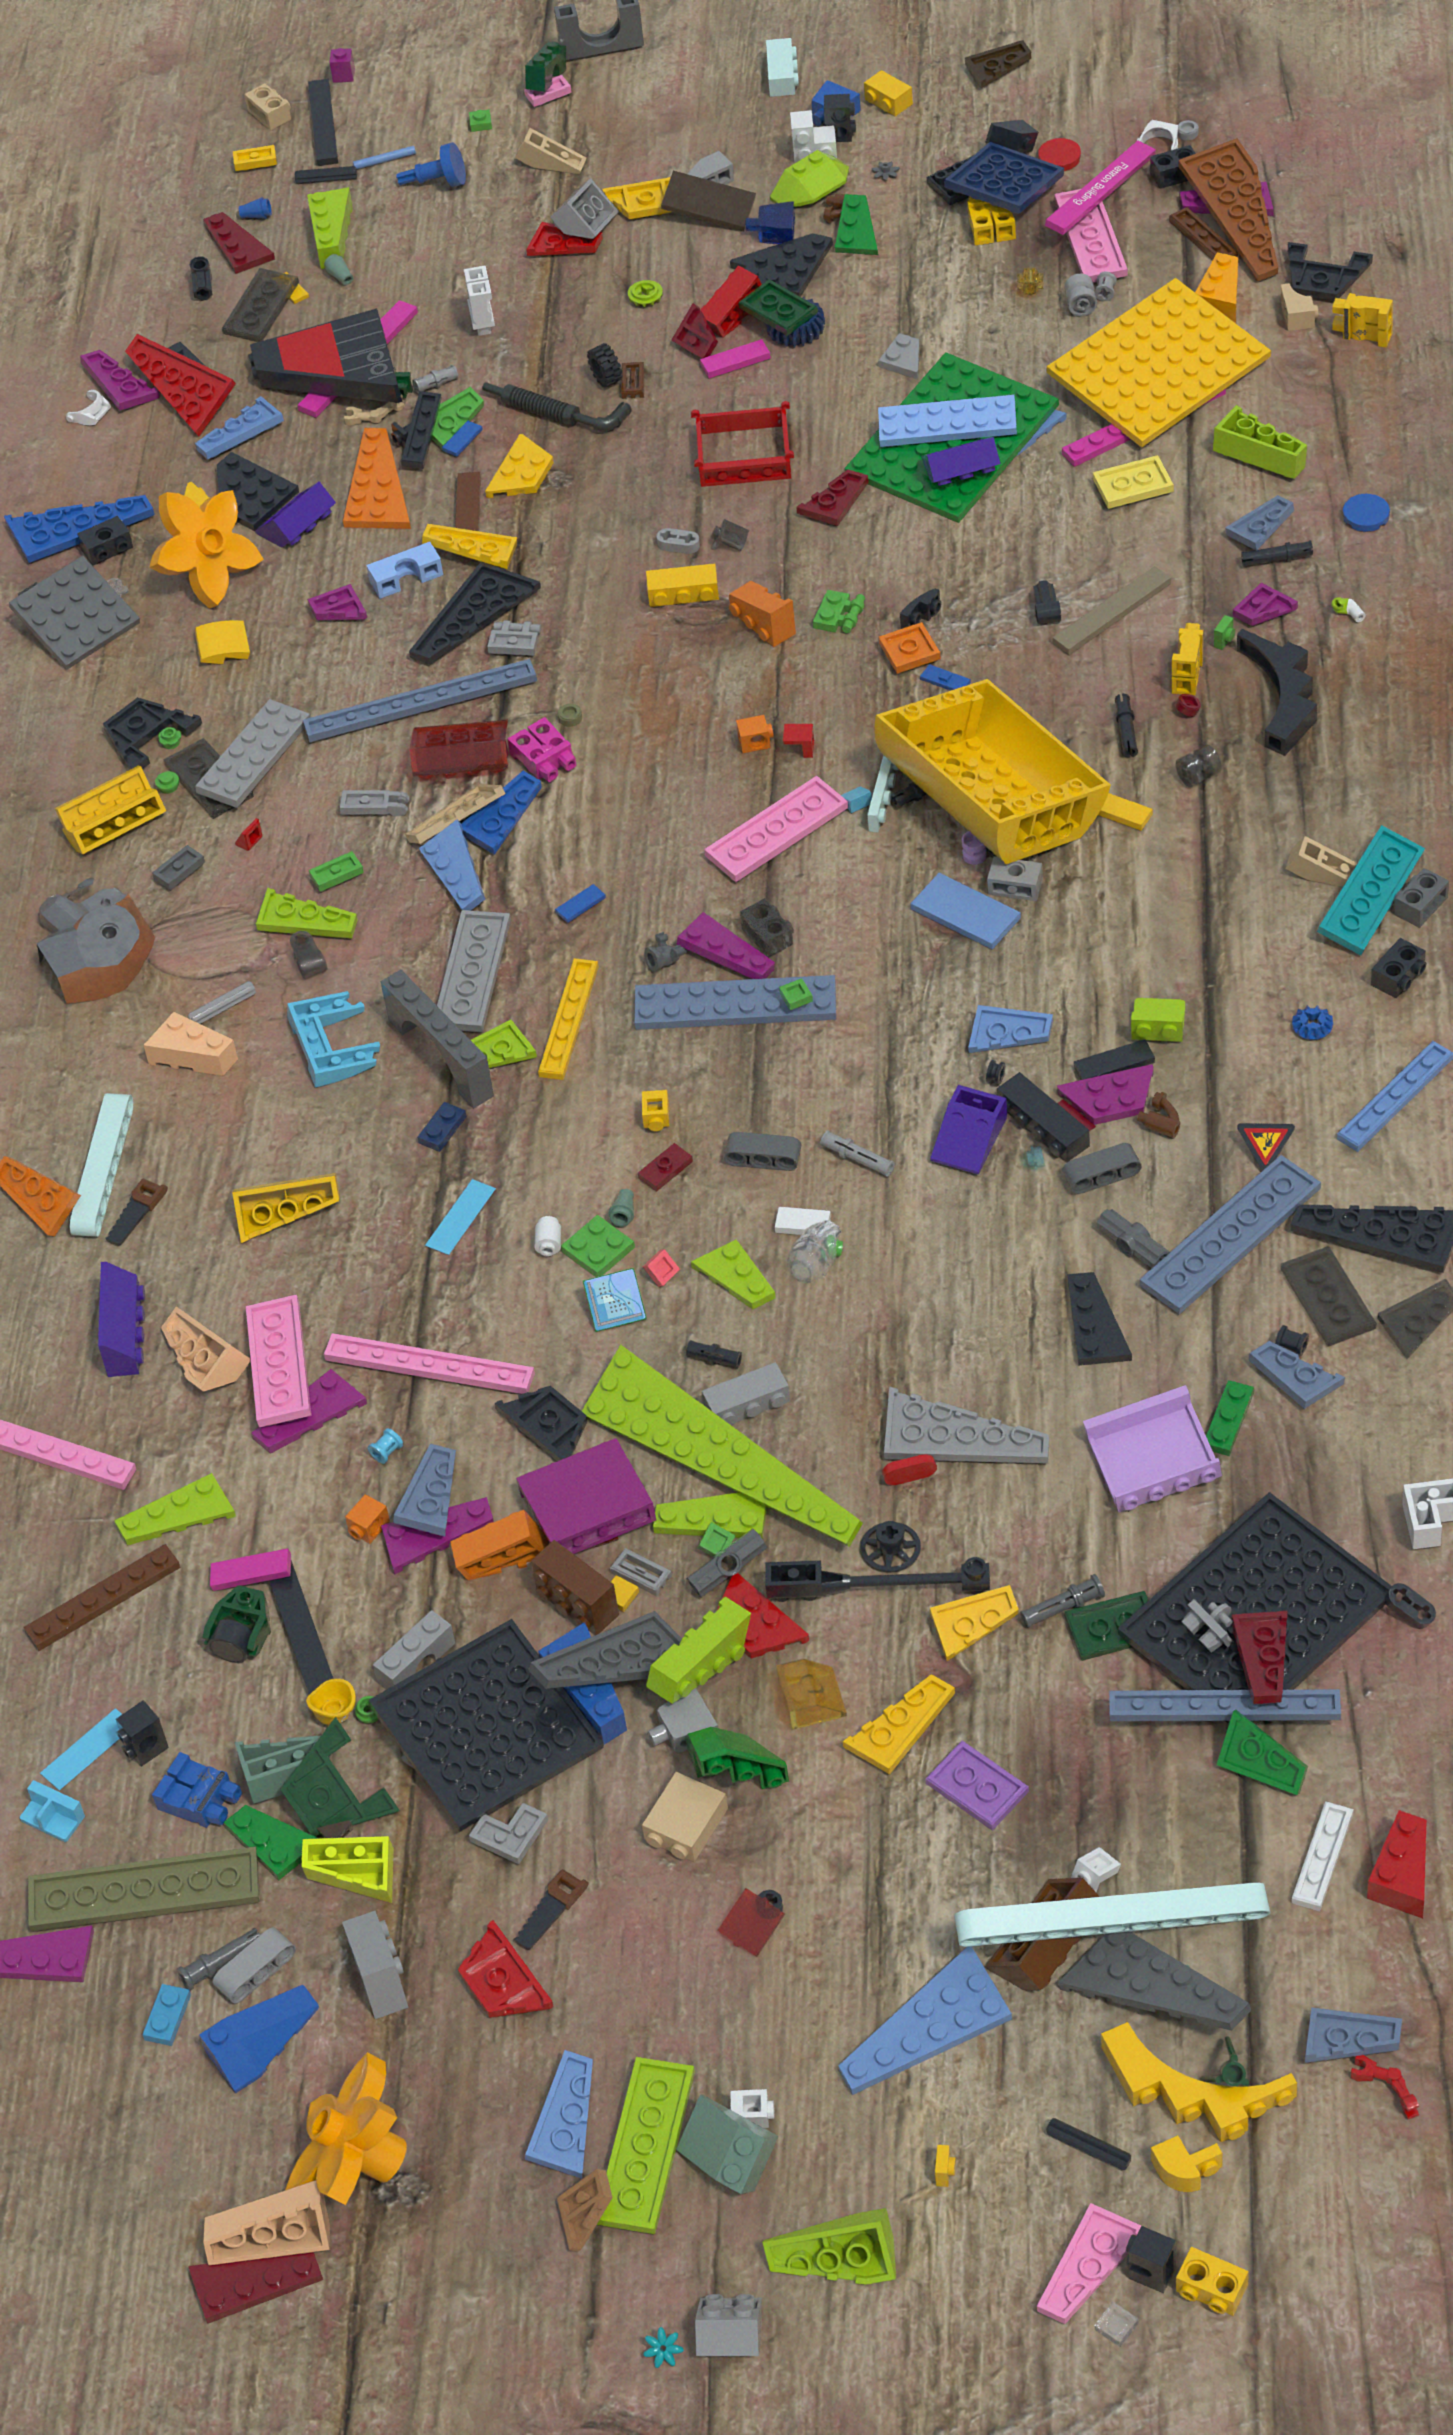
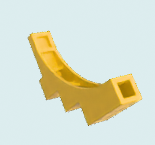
M1128 2022L1101 2033V2048L1133 2107L1140 2103L1148 2104L1161 2095L1176 2124L1184 2121H1194L1202 2113H1205L1220 2142L1240 2138L1248 2131V2118L1260 2117L1268 2109L1277 2105L1285 2106L1297 2097V2082L1292 2073L1265 2085L1232 2087L1211 2084L1186 2076L1160 2061L1138 2039Z

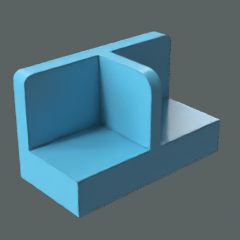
M33 1780L27 1788L31 1802L20 1815L21 1822L63 1842H67L85 1817L80 1802Z

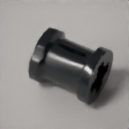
M1282 1325L1277 1334L1275 1344L1295 1351L1298 1356H1302L1309 1342V1334L1306 1332L1299 1334L1289 1330L1288 1326Z

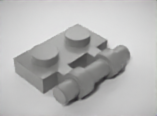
M510 620L494 622V630L491 631L488 643V652L493 654L535 656L539 639L538 634H541V624H532L530 621H524V624L512 623Z

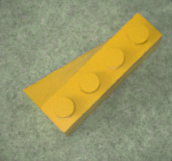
M336 1173L234 1189L232 1192L241 1243L340 1200Z

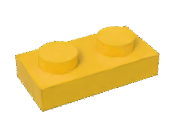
M274 145L233 151L235 171L277 165Z

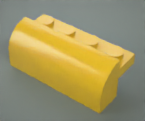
M136 766L56 807L55 811L70 844L78 853L85 854L166 812V809L158 791L150 787L142 767Z

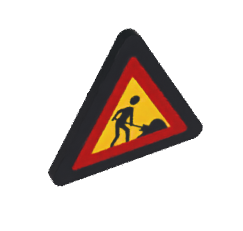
M1239 1123L1237 1129L1263 1171L1277 1159L1294 1132L1295 1126L1294 1124Z

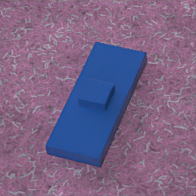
M467 421L442 447V451L458 456L483 430L482 426Z
M930 664L920 675V680L950 691L971 683L969 678Z
M592 884L557 907L555 912L568 923L605 899L606 894Z

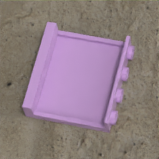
M1186 1385L1083 1421L1087 1440L1118 1513L1124 1510L1135 1509L1138 1505L1150 1501H1158L1164 1496L1175 1492L1186 1491L1190 1487L1201 1483L1212 1482L1222 1476L1220 1461L1214 1456L1191 1404L1190 1394Z

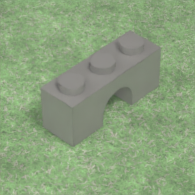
M431 1610L373 1664L377 1683L387 1690L415 1674L418 1664L427 1655L435 1661L437 1658H440L455 1644L451 1624Z

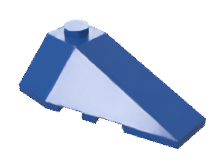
M300 1985L222 2019L199 2034L205 2052L233 2091L237 2093L259 2079L266 2072V2066L276 2055L279 2056L285 2049L284 2045L294 2034L299 2033L320 2007L306 1987Z

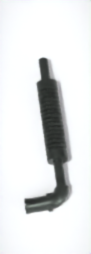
M485 382L482 386L483 391L500 396L504 404L560 421L570 426H574L579 422L592 426L598 431H609L619 427L623 420L632 412L631 406L628 403L624 405V402H621L610 415L596 419L581 414L578 406L561 402L560 400L511 384H507L502 388Z

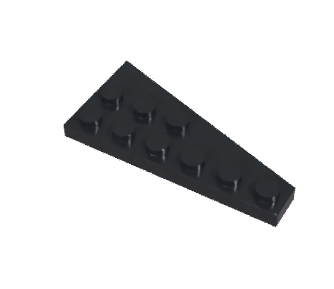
M1299 1205L1291 1222L1290 1231L1444 1273L1453 1251V1210H1444V1207H1434V1210H1419L1416 1206H1374V1209H1359L1358 1205H1349V1209L1334 1208L1332 1205Z

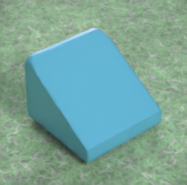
M861 786L841 795L848 801V810L851 813L869 806L872 800V793Z

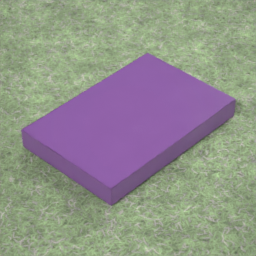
M961 1741L926 1778L928 1786L992 1831L1029 1792V1786L964 1741Z

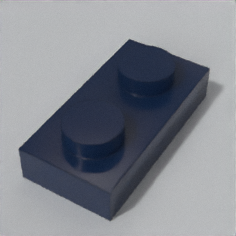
M444 1102L417 1136L418 1143L440 1152L466 1119V1110Z

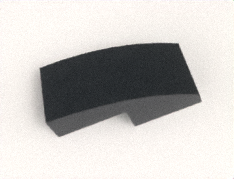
M935 588L920 595L900 612L901 629L918 624L921 619L929 621L934 614L940 611L942 602L939 589Z

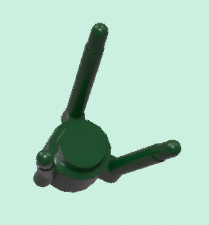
M1226 2036L1225 2044L1229 2060L1222 2064L1220 2074L1201 2076L1200 2081L1225 2082L1230 2086H1238L1240 2084L1249 2086L1250 2082L1246 2079V2070L1238 2062V2056L1235 2053L1231 2038Z

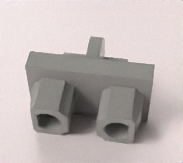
M1194 1599L1188 1604L1191 1611L1184 1617L1182 1622L1193 1634L1204 1625L1209 1628L1199 1640L1210 1652L1216 1650L1223 1643L1229 1647L1234 1642L1219 1625L1223 1623L1226 1627H1229L1233 1622L1228 1617L1231 1613V1607L1225 1603L1217 1606L1214 1602L1210 1603L1208 1609L1212 1612L1211 1615Z

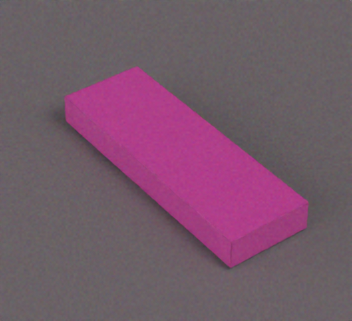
M761 339L700 359V364L707 377L712 378L771 359L768 348Z
M287 1548L211 1563L210 1587L213 1591L237 1587L238 1585L243 1586L289 1577L291 1573V1552Z

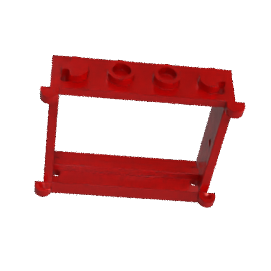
M783 401L781 407L700 414L699 410H692L691 418H696L698 459L694 461V467H699L701 487L792 479L790 459L794 458V452L789 450L786 409H790V403ZM783 427L785 456L704 463L702 434Z

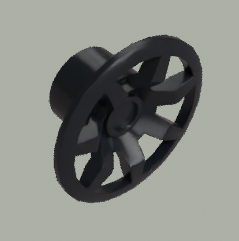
M886 1521L873 1526L865 1533L861 1541V1553L865 1562L874 1569L883 1572H897L908 1568L917 1560L921 1550V1542L917 1533L909 1526L894 1521ZM876 1532V1539L870 1538ZM904 1533H909L914 1541L904 1540ZM866 1544L877 1547L869 1556L866 1552ZM916 1547L915 1553L911 1558L903 1551V1548L910 1549ZM884 1554L886 1555V1566L879 1565L873 1560L880 1558ZM894 1555H897L900 1560L905 1562L899 1566H891Z

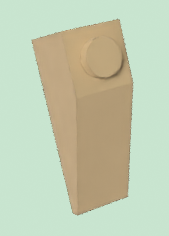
M529 128L515 156L516 159L533 168L580 174L586 161V157Z
M1304 836L1291 849L1285 869L1306 880L1343 887L1358 863Z

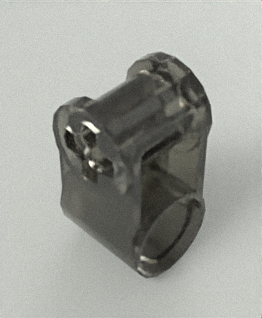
M306 931L294 933L290 938V943L294 950V959L302 977L306 979L328 970L324 956L317 948L311 935Z

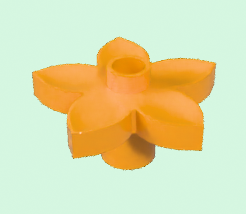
M233 490L221 492L205 500L200 508L189 497L179 493L166 492L159 496L160 517L164 527L173 538L161 543L152 555L149 568L165 575H178L189 572L190 585L198 599L209 609L217 606L225 596L228 588V572L238 573L245 571L264 560L257 547L249 539L232 533L238 515L237 502Z
M367 2052L349 2073L338 2097L332 2094H324L310 2103L306 2128L312 2141L297 2160L285 2191L316 2180L320 2193L346 2205L355 2188L360 2172L381 2183L389 2181L397 2173L404 2160L407 2144L404 2138L389 2131L397 2119L394 2109L379 2101L386 2079L385 2061Z

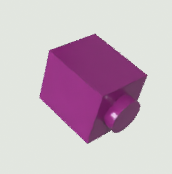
M352 48L331 49L329 63L333 83L354 82L355 65Z

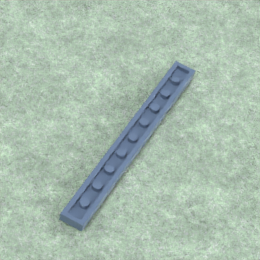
M527 659L304 719L303 724L309 742L536 682L537 677L531 660Z

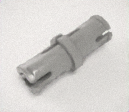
M451 365L438 371L432 370L423 377L413 379L412 384L415 391L419 393V391L432 387L438 388L445 382L457 379L458 372L456 367Z

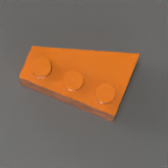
M749 581L729 593V610L732 615L740 618L749 629H753L763 641H767L771 646L775 647L796 634L793 600L789 598L783 600L780 594L776 592L770 594L766 587L753 581Z
M524 1509L450 1541L456 1568L467 1580L502 1573L501 1568L518 1565L519 1569L527 1567V1562H531L533 1558L549 1545L542 1529Z

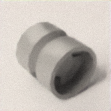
M1075 274L1069 277L1064 286L1069 310L1076 316L1091 314L1097 307V298L1091 277L1086 274Z

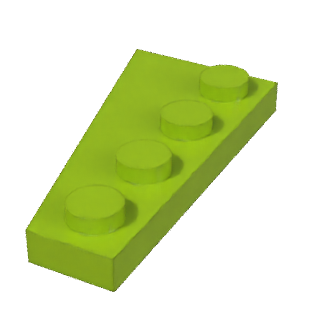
M267 888L256 927L258 931L353 938L358 919L356 913L329 905L325 908L318 906L315 901L307 900L304 902L295 899L294 895L285 893V895L277 894L274 889Z
M740 1493L657 1504L655 1512L656 1521H654L653 1530L657 1534L703 1536L708 1525L712 1522L734 1534V1538H740L753 1528L763 1539L767 1506Z

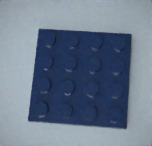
M989 142L945 179L944 187L956 193L971 196L973 199L985 201L993 206L1007 209L1012 213L1020 214L1064 176V168Z

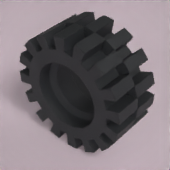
M603 343L587 351V358L589 359L587 361L591 366L590 370L593 371L594 378H597V382L602 387H607L622 380L621 365L618 363V357L614 355L615 352L613 349L611 350L610 345Z

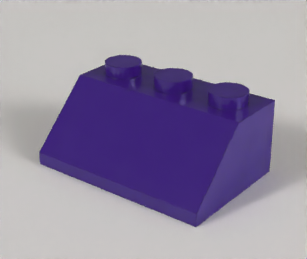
M994 437L984 438L921 456L931 483L937 482L938 486L951 483L952 477L959 476L960 480L973 477L974 471L982 470V474L996 470L995 466L1000 464Z
M320 481L300 492L255 532L279 547H283L288 543L292 546L302 538L299 535L303 531L307 533L317 525L315 521L319 517L321 520L327 517L332 512L330 508L336 502Z

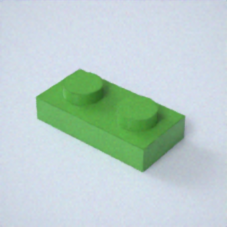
M353 851L309 870L310 878L320 892L364 873L363 866Z

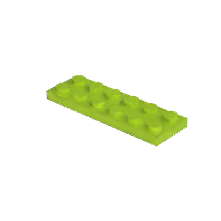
M636 2057L607 2169V2177L613 2198L597 2225L649 2234L656 2233L695 2074L694 2066Z

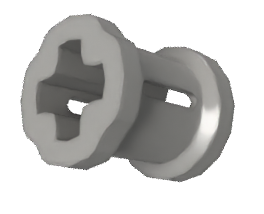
M1104 271L1097 276L1098 286L1094 292L1098 300L1110 301L1114 297L1113 287L1117 281L1114 274Z

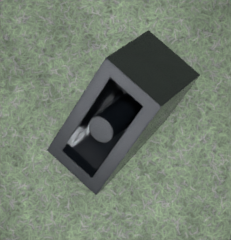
M1024 120L994 122L990 125L985 143L992 142L1020 153L1031 152L1039 132Z

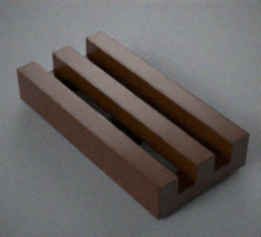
M644 362L622 363V399H627V395H631V398H635V395H640V398H644ZM627 368H631V389H627ZM636 368H639V388H636Z

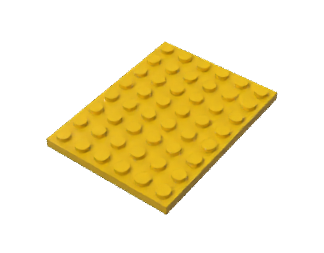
M1174 278L1049 364L1046 373L1121 430L1140 447H1143L1270 358L1271 350L1177 278Z

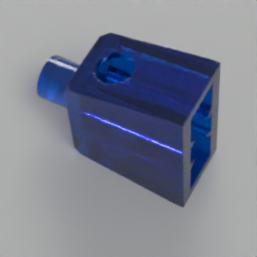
M794 201L760 206L758 218H746V231H758L759 242L781 244L793 240L795 232Z

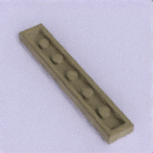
M1154 566L1052 638L1053 644L1068 655L1072 654L1170 585L1171 577Z

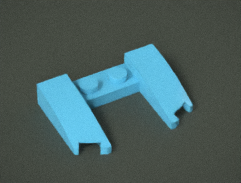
M348 991L287 1003V1018L294 1035L297 1034L308 1061V1071L315 1088L344 1080L376 1066L377 1059H373V1054L380 1051L379 1042L332 1051L323 1029L325 1026L340 1022L365 1011V1006L362 1002L351 1005L346 1001L349 998Z

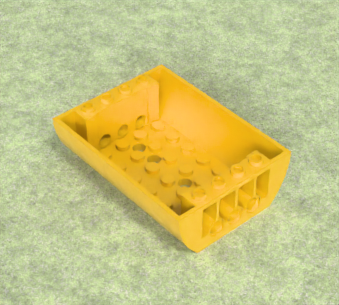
M988 679L877 714L875 717L874 733L880 752L1005 864L1080 839L1099 814L1111 787L1110 783Z

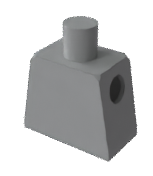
M695 1688L687 1697H682L673 1704L666 1702L657 1709L660 1725L647 1732L654 1746L669 1740L674 1751L680 1753L688 1750L685 1735L708 1727L718 1728V1725Z

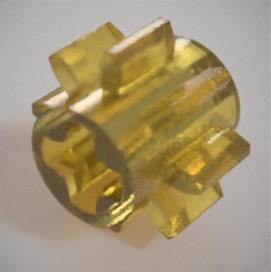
M1024 268L1022 274H1017V289H1022L1025 295H1036L1038 289H1043V273H1038L1036 268Z

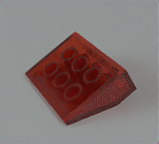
M508 719L413 728L410 744L413 777L419 776L421 779H427L437 774L450 777L461 772L474 775L484 770H490L493 773L504 771L509 766Z

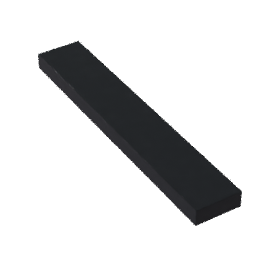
M329 78L308 81L317 165L339 163Z
M291 1560L290 1576L269 1580L306 1688L308 1693L311 1694L322 1683L333 1679Z

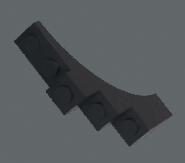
M1241 629L1237 634V652L1250 658L1267 673L1276 687L1280 701L1275 716L1265 729L1264 747L1286 756L1317 721V704L1308 699L1312 695L1313 677L1304 673L1308 668V650L1291 642H1287L1282 647L1254 633Z

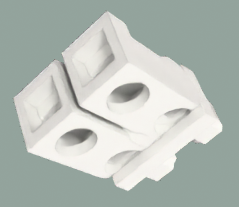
M486 266L464 269L469 297L467 302L473 330L477 329L480 336L491 334V327L495 326L490 304L492 294Z

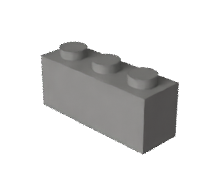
M776 1362L702 1390L703 1405L731 1426L738 1421L755 1417L764 1411L781 1407L785 1403L790 1402L789 1386Z

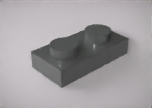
M186 845L152 872L153 878L171 890L205 863L204 856L189 845Z

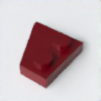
M692 303L671 341L700 358H706L711 356L718 344V340L700 307Z

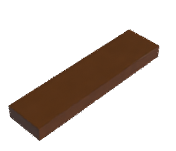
M1188 207L1169 215V222L1212 261L1217 252L1238 257V252Z
M480 472L458 473L455 528L479 531Z

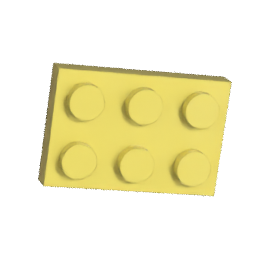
M1158 455L1093 472V480L1108 509L1174 492V484Z

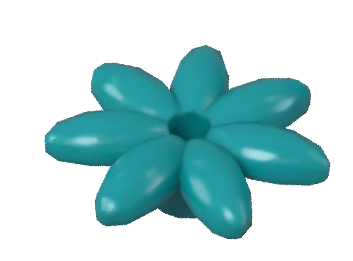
M660 2327L657 2339L649 2335L645 2337L646 2342L652 2347L647 2349L643 2355L645 2357L655 2356V2368H659L664 2359L671 2366H675L676 2362L673 2354L682 2353L684 2349L679 2345H674L678 2338L677 2332L670 2334L666 2338L664 2329Z

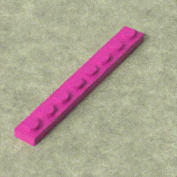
M1226 389L1221 391L1219 394L1214 396L1206 403L1225 395ZM1110 424L1062 447V455L1075 467L1131 439L1121 430Z

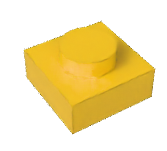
M937 2145L936 2186L948 2187L949 2176H955L956 2157H950L949 2145Z

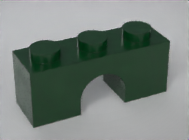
M548 42L525 65V89L546 92L550 88L552 76L557 77L566 71V46L559 45L557 42Z

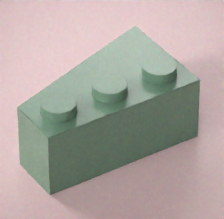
M320 1736L287 1738V1742L270 1743V1740L267 1739L261 1740L260 1744L244 1745L243 1741L234 1742L253 1804L283 1795L281 1787Z

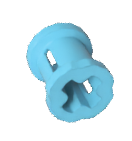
M386 1428L383 1431V1436L375 1444L371 1443L368 1446V1451L376 1461L385 1464L388 1461V1456L396 1448L400 1449L403 1446V1441L392 1429Z

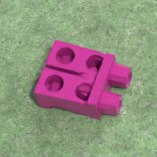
M545 717L528 726V731L523 729L507 738L509 755L515 760L519 759L528 771L533 773L534 777L539 780L544 778L551 782L557 778L560 767L570 771L577 766L576 758L572 753L571 743L565 740ZM543 727L542 733L536 732L538 728ZM523 738L524 743L521 745L517 744V741Z

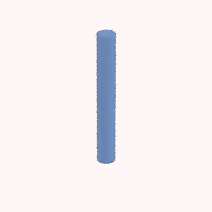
M410 146L353 161V166L361 169L416 154L415 147Z

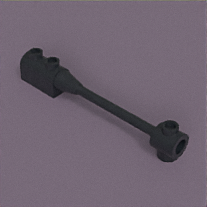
M979 1557L967 1559L964 1564H961V1572L850 1576L848 1574L822 1571L821 1560L765 1562L767 1599L775 1598L779 1602H785L789 1598L801 1597L806 1601H813L817 1597H823L825 1594L851 1589V1587L962 1583V1592L969 1591L971 1594L976 1595L984 1591H990L989 1563H985Z

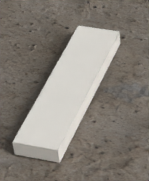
M1325 1801L1292 1896V1904L1316 1911L1321 1910L1353 1817L1354 1809Z

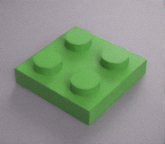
M596 1215L561 1245L563 1254L595 1277L604 1275L635 1248V1243L632 1239L599 1215Z

